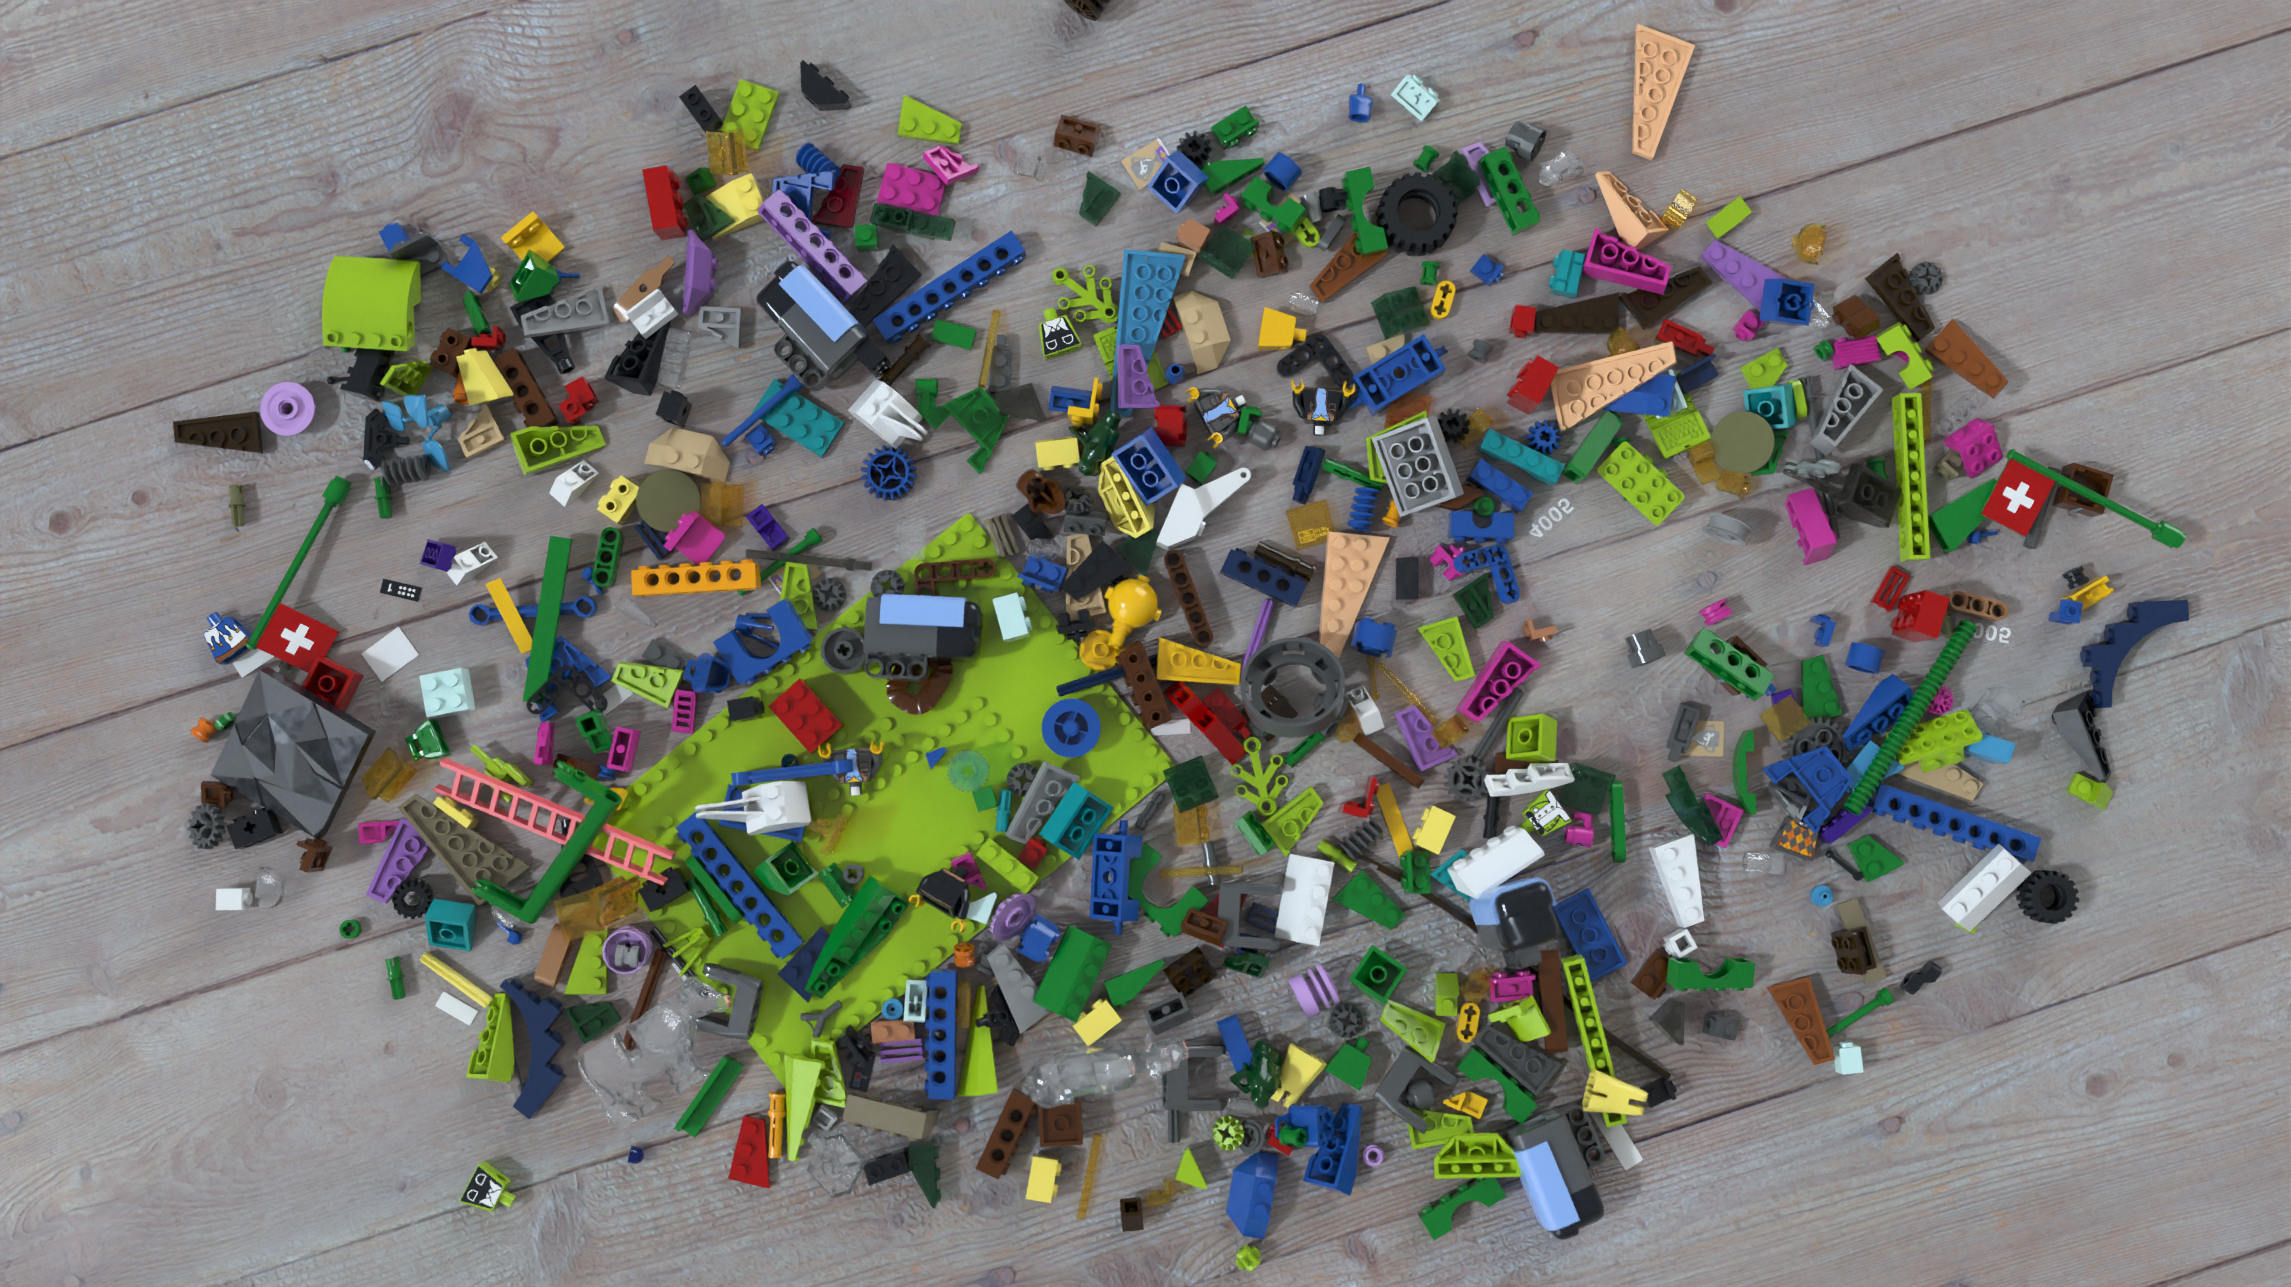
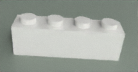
M1510 826L1501 835L1489 839L1487 844L1481 848L1472 850L1470 855L1464 859L1455 861L1453 866L1447 870L1458 891L1479 899L1483 892L1497 887L1545 854L1525 829Z
M1998 844L1938 904L1952 919L1970 932L2018 887L2031 872L2004 847Z
M1289 854L1274 937L1319 946L1334 862Z

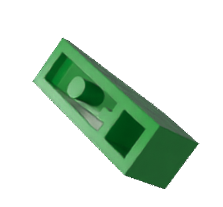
M1263 158L1216 161L1212 164L1208 162L1200 168L1209 177L1203 186L1211 198L1262 169L1265 161Z
M1159 959L1105 980L1104 984L1113 1007L1118 1005L1119 1008L1131 1004L1129 1000H1132L1165 964L1164 959Z

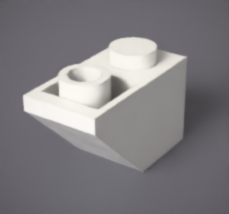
M583 460L556 477L549 494L565 507L579 498L599 473Z
M483 542L455 555L451 561L452 567L446 573L458 586L474 578L496 561L498 557L487 543Z
M1364 685L1345 694V697L1350 699L1349 705L1365 736L1384 728L1380 712Z

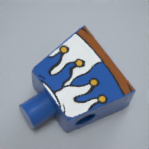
M214 612L206 618L212 627L204 632V637L217 664L227 665L248 650L245 642L248 643L252 634L236 618L225 617L222 619L218 612Z

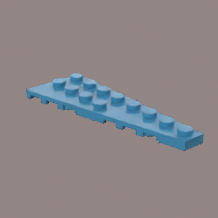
M1124 249L1110 411L1117 412L1121 417L1130 418L1133 408H1118L1117 345H1139L1148 367L1185 261V255Z

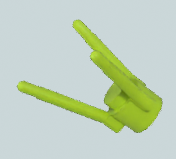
M695 927L691 931L663 944V947L666 948L690 937V942L672 955L673 958L682 954L692 945L695 948L700 947L679 973L680 977L685 974L699 955L710 946L708 942L711 938L703 927L698 929Z

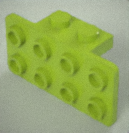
M1624 441L1597 468V472L1649 521L1657 526L1684 500L1685 495L1668 480L1670 476L1662 468L1657 470L1652 465L1654 461L1646 453L1642 456L1628 442Z
M1964 709L1917 724V727L1913 729V733L1909 734L1910 738L1906 739L1907 742L1903 745V749L1899 750L1900 754L1896 755V758L1901 765L1919 761L1923 773L1934 771L1938 768L1964 761L1963 747L1982 741L1983 735L1970 712Z

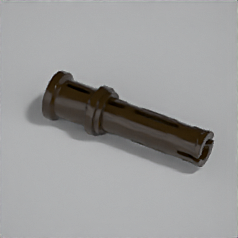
M918 333L914 342L909 347H905V353L878 380L884 382L889 378L886 384L890 387L913 361H918L920 359L919 356L927 348H931L932 345Z
M1262 541L1258 543L1254 552L1290 569L1289 571L1292 574L1296 573L1307 578L1308 582H1310L1317 567L1316 564L1311 565L1303 561L1301 557L1296 556L1294 558Z

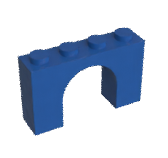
M788 597L766 610L780 633V645L775 654L763 657L751 653L735 629L713 642L724 661L728 663V667L739 685L744 682L747 685L758 679L757 674L762 671L764 674H767L776 668L774 664L781 661L783 664L793 658L792 653L797 650L802 653L811 647L809 643L814 639Z

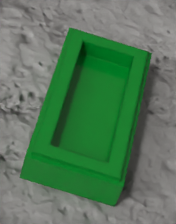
M936 319L931 340L971 351L977 331L976 329Z

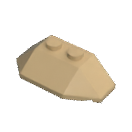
M1192 290L1173 296L1172 299L1197 375L1217 369L1231 342L1218 301Z
M672 427L649 444L644 463L726 483L730 467V461L713 436Z

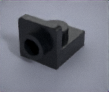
M1664 1077L1640 1087V1089L1648 1093L1646 1101L1650 1108L1669 1099H1677L1674 1094L1677 1090L1671 1080L1668 1081Z

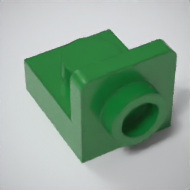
M1254 406L1242 408L1236 435L1244 437L1246 431L1249 432L1251 429L1252 420L1249 417L1261 419L1263 412L1258 411L1259 408Z

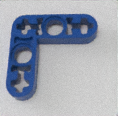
M1497 544L1465 552L1454 558V567L1460 573L1490 566L1500 600L1504 604L1518 601L1520 591L1505 546ZM1479 553L1484 557L1483 564L1478 561L1477 556ZM1499 553V556L1491 557V554ZM1470 559L1471 563L1463 565L1462 561ZM1501 569L1506 572V579L1500 576Z

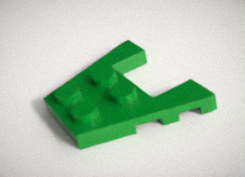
M978 387L925 413L922 417L936 430L951 415L981 445L966 460L978 474H981L1008 421L1009 415L981 387Z

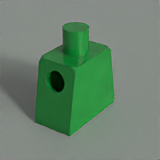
M1361 1036L1358 1037L1353 1046L1344 1041L1327 1061L1324 1070L1360 1091L1372 1058L1364 1053L1370 1041Z

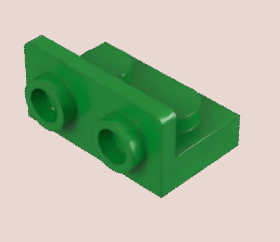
M1245 105L1213 125L1211 130L1223 149L1227 147L1233 148L1241 142L1240 139L1243 137L1254 135L1258 131L1260 122L1258 119H1254Z
M1251 810L1234 822L1258 855L1262 856L1275 845Z
M1406 850L1402 852V855H1400V868H1403L1401 888L1404 889V894H1430L1429 851Z

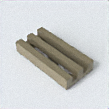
M1005 514L984 521L999 560L1020 552ZM992 523L995 524V527H996V529H997V531H998V536H997V534H996V531H995V529H994ZM1000 541L1002 542L1006 553H1004Z

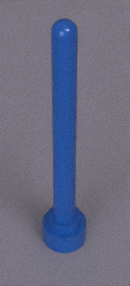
M792 374L787 379L786 386L722 440V445L729 446L788 394L794 393L796 390L800 391L804 387L803 384Z

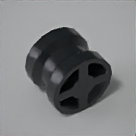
M2078 566L2062 574L2069 582V589L2079 587L2090 581L2083 573V566Z

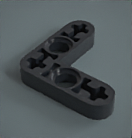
M1322 334L1313 336L1282 358L1276 367L1279 376L1289 378L1317 358L1337 386L1343 388V383L1345 382L1344 380L1339 381L1340 374L1338 371L1335 374L1332 372L1340 365H1342V368H1340L1343 375L1348 374L1346 387L1351 384L1353 373L1329 339ZM1315 340H1318L1319 342L1323 340V349L1317 347L1313 351L1315 353V355L1313 356L1311 350L1307 347V345H1310V348H1312L1316 345ZM1299 351H1306L1309 355L1308 360L1299 361L1297 353ZM1328 356L1336 357L1337 364L1335 366L1327 365L1326 358ZM1293 357V360L1298 365V367H1296V365L1293 364L1289 369V373L1287 371L1282 372V364H1290L1292 362V359L1290 358Z
M569 665L561 666L529 697L526 703L529 712L536 715L541 714L568 689L591 711L599 709L600 712H603L608 705L607 699L575 668ZM570 669L572 671L570 675L574 679L578 676L580 680L576 681L571 688L569 684L572 682L567 678L564 680L561 678L563 676L562 670L568 671ZM551 683L555 684L558 688L557 693L553 696L547 695L545 691L546 686ZM585 683L588 686V692L585 695H579L576 692L578 684ZM592 691H594L596 694L592 696L597 700L600 698L603 700L601 702L602 708L596 707L594 709L592 707L594 703L590 699L587 702L584 699L589 697ZM540 692L550 699L548 703L545 700L540 703L542 707L540 710L531 709L533 706L531 701H538L541 698L538 695Z

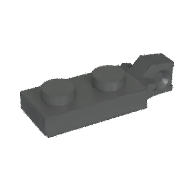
M997 335V346H992L990 353L989 393L1010 394L1012 352L1011 347L1006 346V335Z
M1683 703L1679 704L1667 740L1666 748L1670 749L1667 760L1676 763L1680 753L1685 754L1686 750L1689 749L1701 709Z

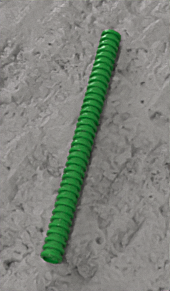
M1961 620L1956 630L1952 633L1953 636H1950L1946 646L1943 647V652L1939 653V657L1933 663V668L1929 669L1926 678L1922 680L1923 684L1919 685V689L1915 691L1916 694L1912 696L1913 700L1908 702L1909 705L1902 712L1903 716L1898 718L1899 721L1892 728L1893 732L1888 734L1889 737L1885 739L1886 743H1882V748L1878 750L1879 753L1875 754L1876 759H1872V764L1868 766L1869 770H1865V775H1862L1861 780L1857 783L1858 786L1854 788L1855 791L1851 792V797L1847 799L1848 802L1844 803L1846 810L1855 815L1862 814L1861 810L1865 809V804L1869 803L1868 799L1872 798V793L1876 792L1875 788L1879 787V782L1883 780L1882 777L1886 776V772L1890 769L1889 766L1893 765L1892 761L1896 760V755L1900 754L1899 750L1903 749V745L1907 742L1906 739L1910 738L1909 734L1913 733V729L1917 727L1916 723H1919L1920 718L1924 716L1923 712L1927 711L1926 707L1930 706V702L1934 700L1933 696H1936L1937 691L1941 689L1940 686L1944 684L1943 680H1946L1947 675L1951 673L1950 670L1954 668L1953 664L1958 662L1957 659L1961 657L1960 654L1968 646L1967 643H1970V638H1973L1974 633L1977 632L1978 629L1975 624L1968 620Z

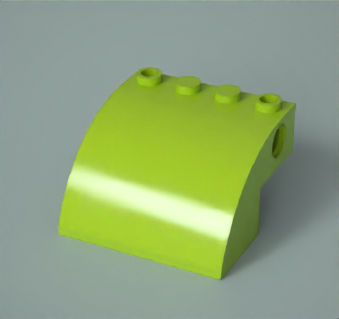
M334 256L328 269L323 292V346L408 351L414 347V306L422 302L420 261Z

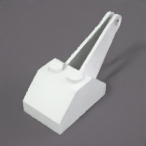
M876 379L848 410L852 416L895 449L906 437L919 441L923 439L913 430L914 428L923 435L928 433L918 424L923 418L920 413L899 393L886 383Z
M1240 468L1194 490L1181 484L1157 539L1156 546L1169 551L1195 540L1197 535L1201 537L1206 522H1203V519L1250 480V471L1247 468ZM1244 473L1246 477L1242 478L1240 475Z
M779 781L761 784L742 792L743 799L704 804L695 807V811H710L697 813L696 818L746 822L749 836L812 825L807 785L803 781ZM744 807V811H712Z

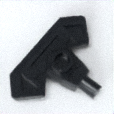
M374 409L366 416L363 462L372 471L381 466L382 460H386L381 450L398 448L399 445H409L410 443L409 437L382 430L389 420L379 409Z
M997 984L990 996V999L997 1007L983 1014L982 1018L976 1019L975 1024L978 1028L982 1026L1002 1027L999 1036L1000 1040L1009 1046H1014L1020 1035L1002 990L999 984Z

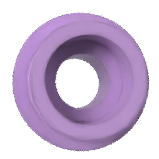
M1368 1145L1363 1151V1159L1369 1166H1378L1384 1159V1152L1378 1145ZM1372 1151H1375L1377 1153V1156L1374 1159L1369 1157V1154Z

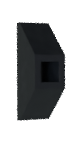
M804 60L800 62L801 91L805 99L819 111L849 110L851 108L850 97L842 89L838 91L834 88L835 84L827 76L823 78L818 73L819 69L811 62L809 64Z

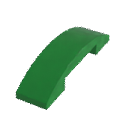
M1753 730L1742 732L1737 742L1733 756L1732 774L1735 792L1742 809L1746 814L1757 815L1756 793H1747L1746 752L1754 751Z

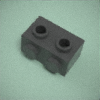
M1182 992L1171 995L1169 998L1143 1009L1148 1024L1155 1035L1194 1019L1188 1001Z

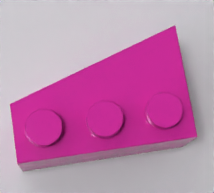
M1813 488L1789 494L1785 505L1792 528L1796 527L1801 539L1797 540L1798 547L1803 546L1806 559H1803L1804 566L1828 559L1837 543V535L1830 528L1829 517L1821 508L1819 495L1815 494Z

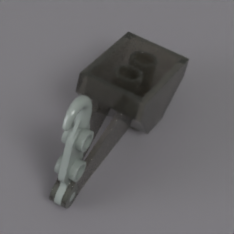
M1821 459L1816 464L1801 461L1800 464L1786 462L1783 474L1838 499L1837 512L1851 520L1875 527H1890L1902 491L1896 485L1862 464H1851L1849 473L1846 475L1838 473L1841 470L1840 464L1831 460ZM1816 478L1843 485L1844 487L1841 489Z

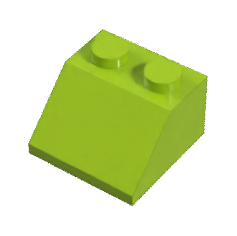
M1545 714L1509 718L1506 759L1536 763L1555 761L1557 720Z

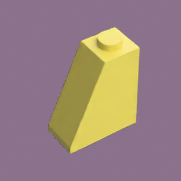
M476 348L464 350V355L456 357L469 406L513 396L511 388L486 350L477 352Z

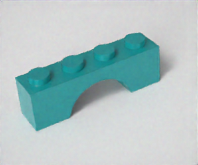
M1492 429L1485 433L1477 449L1478 452L1494 460L1504 461L1529 473L1532 478L1550 487L1557 483L1565 466Z

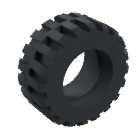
M1415 172L1414 176H1410L1408 173L1403 175L1402 179H1395L1391 186H1388L1384 191L1377 208L1376 215L1378 218L1376 223L1378 227L1384 228L1387 245L1389 247L1395 246V251L1401 253V251L1407 252L1406 256H1413L1414 253H1418V256H1424L1426 252L1433 253L1446 242L1457 222L1458 208L1455 207L1457 201L1455 196L1451 197L1450 195L1452 190L1449 186L1445 188L1442 185L1444 181L1440 178L1435 181L1432 179L1433 175L1428 173L1426 177L1421 176V172ZM1410 198H1419L1428 202L1436 215L1434 225L1426 231L1408 229L1401 223L1398 217L1399 205L1404 200Z

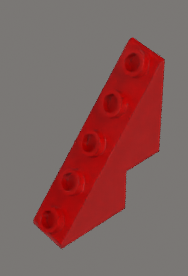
M1175 681L1163 693L1231 765L1235 764L1247 753L1243 745L1181 681Z

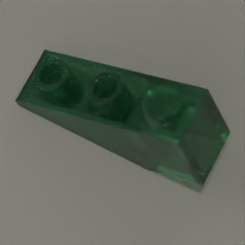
M935 1140L910 1141L908 1144L909 1168L931 1207L936 1208L938 1202H941V1189H937V1180H940V1167H936V1159L940 1158L939 1146H936Z

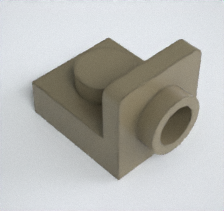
M1949 449L1934 467L1942 478L1950 481L1959 476V472L1964 466L1959 452Z

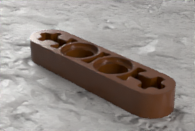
M1358 733L1354 738L1353 742L1415 788L1419 789L1425 780L1363 734Z

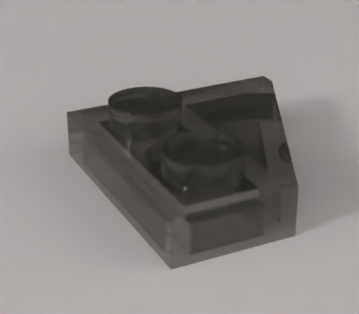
M1032 383L993 395L998 412L1002 416H1015L1018 419L1024 420L1028 418L1037 420L1040 423L1046 420Z

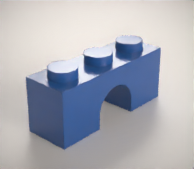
M1482 459L1476 463L1466 478L1472 484L1479 486L1481 490H1488L1498 496L1502 504L1516 513L1523 510L1533 495L1531 491Z
M1451 511L1449 513L1448 538H1454V542H1466V539H1474L1475 543H1487V540H1495L1497 544H1507L1508 540L1514 538V513L1493 512L1490 515L1489 526L1484 529L1478 528L1473 523V512Z

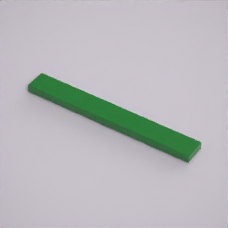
M550 536L523 701L525 702L550 678L573 539ZM540 692L538 695L541 698L538 701L532 700L531 702L540 704L543 700L546 701V697Z

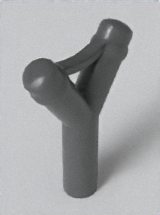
M837 1000L821 1013H801L800 1019L801 1021H806L811 1026L814 1038H820L826 1019L840 1010L843 1005ZM809 1021H817L815 1029Z

